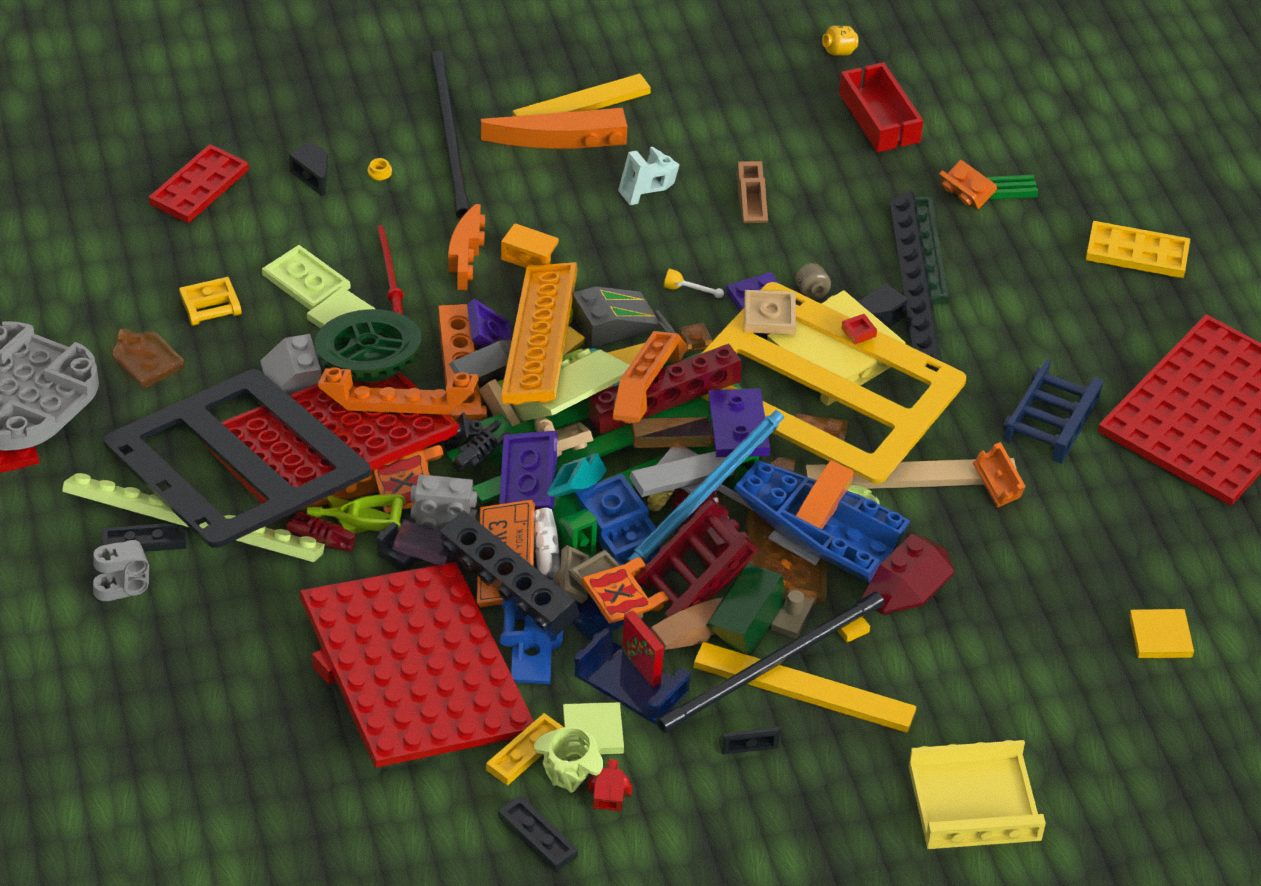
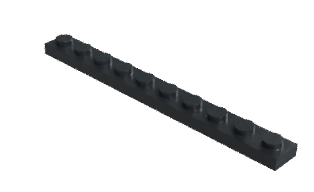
M910 190L890 199L904 296L908 299L906 310L912 348L942 362L916 196ZM926 364L927 368L935 372L939 370L930 364Z

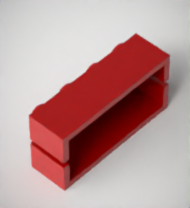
M884 62L865 66L862 88H860L862 78L861 67L841 72L839 95L877 152L895 149L897 144L903 147L921 142L924 121Z

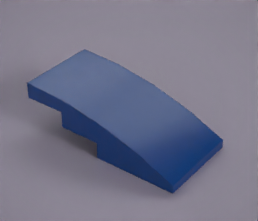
M622 473L598 482L589 488L575 492V497L581 509L589 510L597 519L596 539L601 548L606 550L620 566L628 563L627 559L634 553L633 550L657 529L648 518V508ZM661 544L644 563H649L659 553L663 545Z

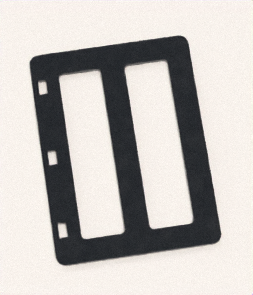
M257 369L245 371L114 430L103 437L105 447L212 548L229 544L366 479L372 473L371 466L366 460ZM248 394L335 470L299 487H293L208 410L240 395ZM176 424H184L250 486L260 493L267 502L231 519L225 518L152 450L143 439ZM129 449L131 452L125 455L123 451ZM165 485H167V486L169 487V488L166 489L165 491H162V490L160 489L161 487H163V486H165ZM206 522L208 526L202 529L199 525Z

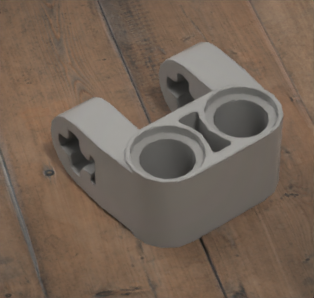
M129 540L103 545L95 549L93 554L94 567L97 571L104 573L95 577L93 581V595L95 598L101 601H111L129 596H137L147 590L149 585V564L139 541Z

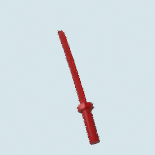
M380 225L378 226L390 286L387 298L392 304V311L403 315L401 301L404 294L400 288H397L386 234L383 226Z

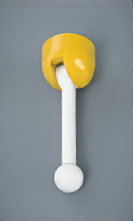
M669 268L664 288L676 290L683 285L714 294L716 298L724 296V291L720 288L715 290L684 281L682 274L677 270Z

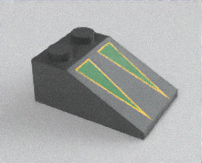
M595 286L572 293L573 318L591 348L661 328L660 321L639 291Z

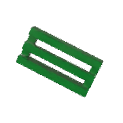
M1034 175L986 177L997 186V190L991 195L990 199L1033 198L1038 195Z

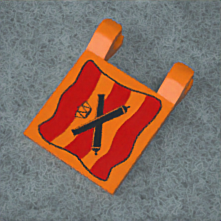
M437 445L404 456L400 460L392 461L373 470L379 495H402L406 500L402 510L412 508V503H415V501H411L412 485H417L419 474L430 475L426 461L440 459L443 455L442 447ZM383 506L385 513H391L392 506Z
M640 557L624 565L591 574L581 579V582L609 624L623 620L624 614L632 610L637 615L651 610L660 611L664 608L663 603L669 600L663 591L647 598L634 579L640 572V569L646 566Z

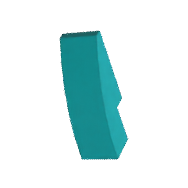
M598 453L563 464L547 491L548 495L551 497L564 496L596 484L607 471Z

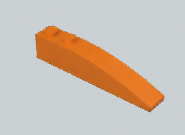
M623 108L481 119L480 137L483 141L532 148L571 149L626 145L627 123Z

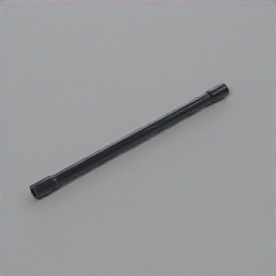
M434 51L431 54L432 69L435 74L454 191L456 216L461 219L470 210L466 195L451 105L445 55L442 51Z
M876 591L871 593L847 610L694 699L673 708L656 718L658 728L663 733L672 730L711 704L860 617H865L884 605L883 597Z

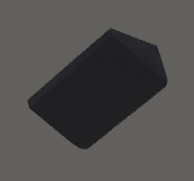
M774 727L723 733L719 736L722 754L776 749L779 744L780 728Z

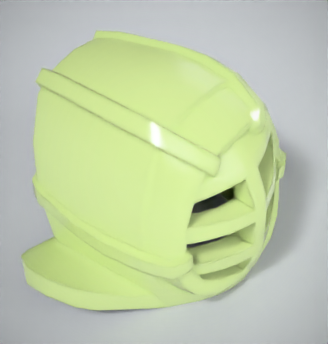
M568 726L545 733L534 743V751L544 754L543 767L552 785H557L568 790L570 793L574 792L589 774L598 775L603 769L600 747L597 745L593 735L581 727Z

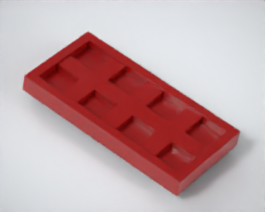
M209 144L149 196V204L186 223H190L249 170V163Z

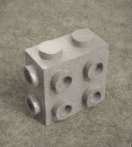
M419 474L417 485H412L411 501H415V503H412L411 519L415 520V531L440 533V530L463 510L477 521V509H473L477 504V491H473V480Z

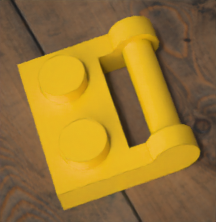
M229 277L179 288L180 297L187 311L191 326L200 324V321L230 314L233 316L241 315V306ZM228 302H229L228 305H224V306H220V307H215V308H211V309L202 310V311H198V312H197V309H202V308H206V307L215 306V305H219V304H223V303H228Z

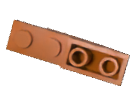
M475 204L461 218L450 241L448 272L457 273V290L468 289V280H473V265H469V263H474V256H479V246H484L485 231H480V229H485V214H480L481 204Z

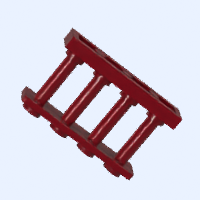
M712 500L701 506L697 514L687 524L683 525L667 544L661 547L659 553L644 568H641L635 577L646 588L651 589L655 586L659 592H665L669 598L668 602L671 604V607L665 612L667 617L696 604L712 600L760 550L754 542L741 534L736 538L719 519L725 511ZM710 527L728 545V548L719 558L700 539ZM691 547L709 565V568L699 578L681 559ZM673 566L690 585V588L680 598L662 578Z

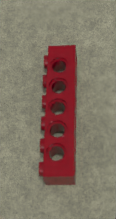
M728 343L662 368L646 391L647 411L641 419L707 395L708 390H720L741 382V359ZM619 385L588 397L589 418L600 435L630 424L621 420H613Z

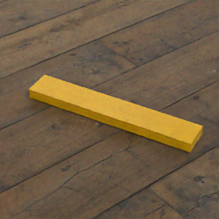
M636 74L513 110V116L596 110L650 94L651 87L641 74Z

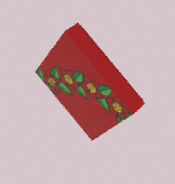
M635 611L627 612L624 614L622 651L648 683L654 687L661 684L664 646Z

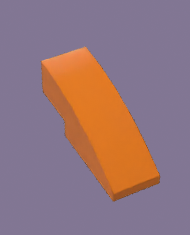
M830 460L796 516L823 529L836 511L839 501L849 489L855 471Z

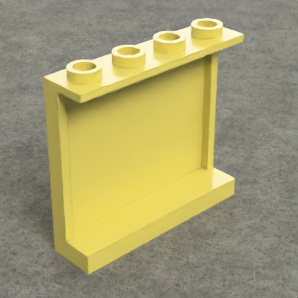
M844 290L821 303L850 318L865 313L877 328V331L905 344V341ZM796 321L795 334L770 333L767 337V341L859 386L891 367ZM821 394L820 400L826 406L836 401Z
M1024 740L911 748L909 770L927 849L1042 841L1046 823L1044 815L1038 814L1023 758Z

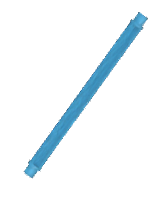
M775 410L770 416H766L750 435L710 473L658 528L633 550L634 553L627 559L628 562L637 557L642 558L645 562L754 449L778 428V424L784 419L782 413Z

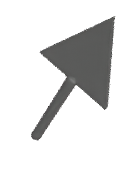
M655 310V314L660 319L659 324L668 333H675V330L661 312Z

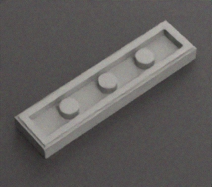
M714 451L631 471L629 478L641 497L702 483L726 457L717 458Z

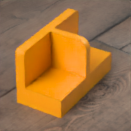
M513 224L501 241V260L527 268V266L550 264L551 253L558 245L559 239L518 224Z

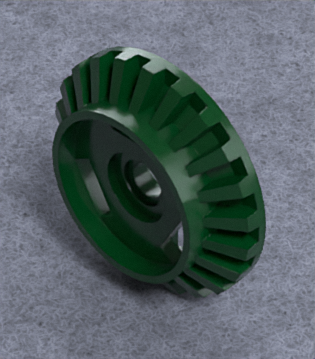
M381 309L358 310L340 315L322 326L315 338L316 356L318 360H321V364L328 368L350 369L352 381L377 382L395 376L405 368L406 364H411L415 360V356L420 354V347H422L421 332L413 320L400 313Z

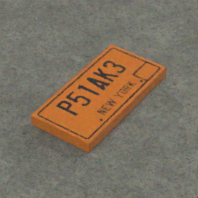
M533 500L480 507V524L533 566L535 503ZM478 576L477 604L479 607L502 605L503 598L499 595L496 588L491 584L487 586Z

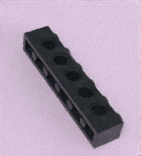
M464 510L440 530L443 540L442 547L449 555L453 556L455 554L460 558L461 563L466 569L476 571L479 578L487 586L493 585L504 600L508 601L510 599L515 603L516 608L522 615L531 616L535 624L542 631L548 630L556 637L580 616L575 599Z

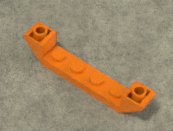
M659 331L652 332L620 379L613 420H621L625 423H639L647 411V389L666 362L680 361L687 351V344L679 334Z
M330 368L324 370L318 386L348 411L450 415L473 393L479 378L478 374L452 373L446 386V391L443 389L419 390L417 388L353 387L350 369Z

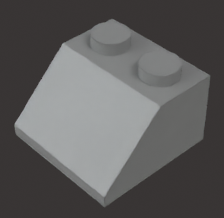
M310 334L284 338L260 360L263 373L288 395L317 384L321 378V368Z

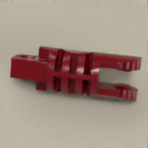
M297 512L294 515V519L290 520L285 526L292 534L300 537L308 536L315 538L316 542L323 543L329 548L350 552L355 546V533L329 521L326 522L323 519L303 512Z

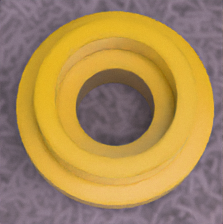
M374 159L368 166V175L372 179L381 181L389 178L392 174V167L385 159Z

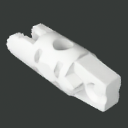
M541 508L535 510L534 548L537 570L553 579L556 572L561 569L557 528L552 509Z

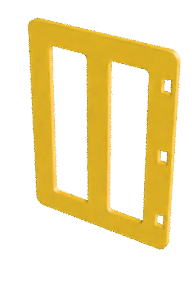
M776 282L767 283L760 290L796 292ZM796 292V300L802 303L801 306L796 305V321L930 385L915 405L907 409L754 333L744 332L743 308L702 353L729 343L736 354L740 353L892 428L893 431L874 453L870 454L763 401L765 417L770 416L775 410H778L784 416V419L778 424V428L772 432L773 434L829 462L833 460L855 471V475L871 483L879 484L889 477L966 384V375L962 371L877 331V337L854 345L841 329L842 321L850 319V317ZM926 364H930L939 370L935 372L927 368ZM730 385V386L725 387V388H722V389H720V390H725V389H738V388H736V387ZM708 394L701 396L702 398L708 400Z

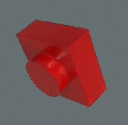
M865 313L842 321L841 329L854 345L877 337V328Z

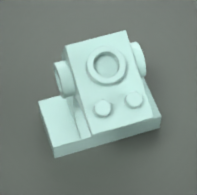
M650 147L647 162L638 151L628 152L618 191L629 205L638 204L641 194L663 191L672 186L680 164L654 147Z

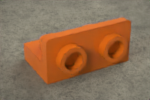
M962 160L948 174L943 170L939 173L942 180L941 186L948 193H956L965 205H972L976 209H979L997 190L995 183Z

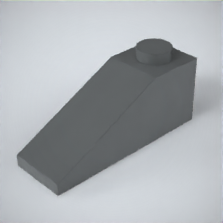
M512 340L495 342L454 360L449 365L455 374L461 372L478 374L479 379L477 383L503 378L506 373Z

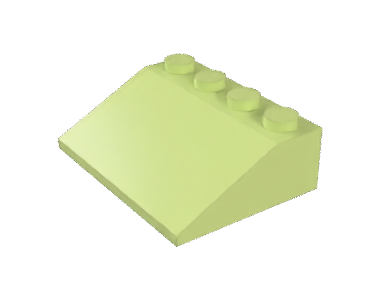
M587 348L576 353V359L569 361L568 358L562 360L555 400H550L546 403L524 402L520 405H510L520 422L551 416L619 382L630 365L602 350L590 352V349Z

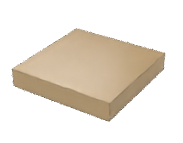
M745 290L744 332L795 334L796 292Z

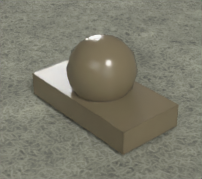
M567 545L561 550V569L556 572L553 582L575 599V601L582 604L587 600L588 592L568 572L573 567L589 559V555Z

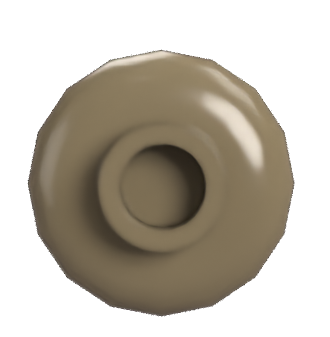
M816 263L806 264L796 273V286L802 295L812 300H818L826 296L830 291L831 280L822 266Z

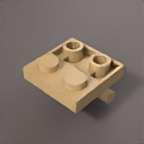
M546 417L536 418L534 421L536 432L555 431L558 434L557 457L562 455L563 450L569 448L579 450L587 447V442L594 441L591 430L581 422L555 430L553 423Z

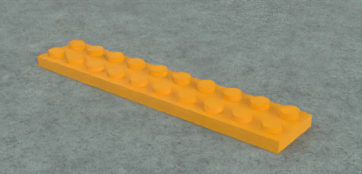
M576 262L527 266L501 393L503 404L520 405L524 402L546 403L556 399L573 300L572 293L574 292L577 277Z

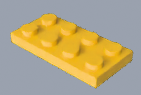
M1093 221L1086 260L1184 278L1190 238Z

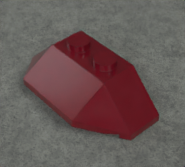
M911 534L880 564L861 599L875 591L880 593L883 597L884 605L876 611L882 615L890 614L891 611H902L923 606L954 575V568L947 550L925 536Z

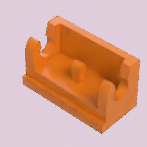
M1001 442L994 444L991 448L992 450L988 453H985L984 450L981 451L976 460L973 461L976 471L997 508L1021 498L1026 487Z

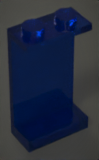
M609 624L602 632L599 631L594 635L591 643L585 649L582 648L577 652L574 658L575 676L657 725L656 718L670 711L689 691L691 673L682 667L673 677L662 671L661 684L652 687L622 651V646L613 642L614 627Z

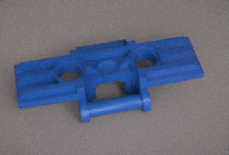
M503 599L504 626L503 633L500 635V643L504 646H512L511 675L515 683L550 684L551 651L560 648L563 640V631L556 637L548 630L542 631L535 624L531 616L522 615L516 608L515 603L510 599L508 601ZM515 620H525L524 631H514ZM534 648L539 653L535 656H529L524 651Z

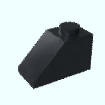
M310 141L289 154L290 172L323 196L326 194L328 155L322 147Z

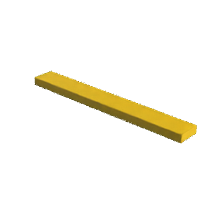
M703 642L695 658L694 668L730 678L761 659ZM778 665L747 683L751 686L906 733L909 731L917 707L782 665Z

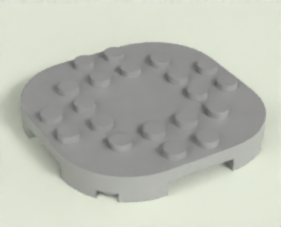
M2 322L3 326H0V450H19L48 440L77 415L96 395L99 386L98 372L93 354L83 345L74 342L70 347L34 334L32 325L21 322Z

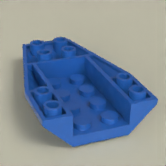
M760 460L736 484L735 490L742 499L773 528L808 552L869 584L880 564L896 549L910 520L902 517L899 513L879 505L874 500L847 491L839 501L834 514L823 529H820L796 516L817 480Z

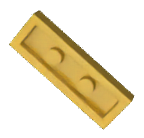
M543 713L486 763V771L508 786L543 755L534 751L536 740L545 733L564 727Z

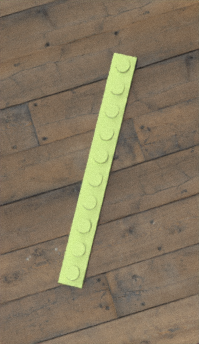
M77 473L64 481L62 492L187 526L155 494H144L139 489L133 487H119L114 482L108 480H94L89 475ZM226 515V516H224V517L227 518V519H231V518H233V517H235V516H234V515ZM204 522L199 526L203 529L206 526H208V524ZM266 526L236 540L311 562H315L323 555L325 546L323 543L316 542L315 538L308 536L298 537L291 535V532L287 530H273L266 528Z

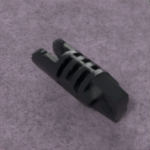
M498 419L458 449L461 454L452 463L458 472L469 464L475 467L503 445L504 435H510L511 433L509 431L503 433L496 440L492 433L497 431L502 424Z

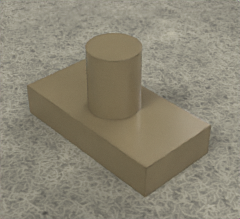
M791 586L786 595V602L771 624V630L797 639L816 601L817 595Z

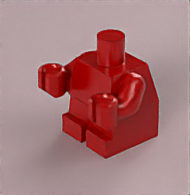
M607 760L606 768H603L600 774L592 775L590 780H588L587 792H594L593 809H609L622 812L623 795H632V784L628 776L623 774V770L617 769V760Z

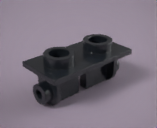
M462 412L456 420L459 424L457 435L443 441L444 447L451 451L466 444L482 431L481 422L479 420H466L465 412Z

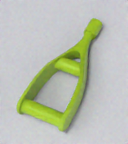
M398 494L371 495L360 497L333 508L322 509V507L308 506L307 514L315 517L331 516L355 527L373 531L386 529L394 522L398 524L399 530L401 528L402 508L406 500L405 497ZM392 506L389 520L358 516L359 509Z

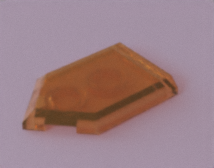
M120 329L113 357L141 386L147 388L180 371L185 365V361L156 332L145 331V334L132 333L129 329Z

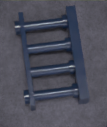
M1046 359L1041 368H1036L1032 378L1033 382L1013 415L1007 416L1003 425V430L1006 431L1004 442L1009 443L1015 432L1051 445V448L1054 449L1052 460L1062 464L1098 403L1104 380L1094 377L1089 386L1085 385L1082 387L1049 374L1051 360ZM1046 383L1080 396V402L1075 401L1073 403L1041 391ZM1036 399L1070 412L1071 417L1063 419L1031 406ZM1025 416L1060 428L1062 433L1054 436L1021 422Z

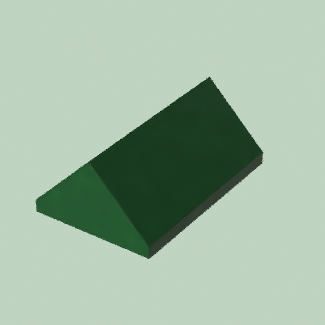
M747 563L706 625L734 651L751 656L787 600L782 574Z

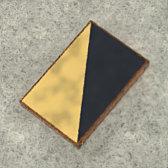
M709 417L641 418L639 423H630V431L635 448L714 445V434Z

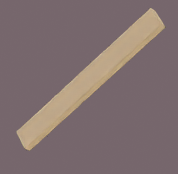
M1010 458L1014 467L1016 468L1014 458ZM976 459L900 462L882 483H871L854 474L851 485L873 489L984 485L973 465V461ZM828 464L806 465V477L817 480Z

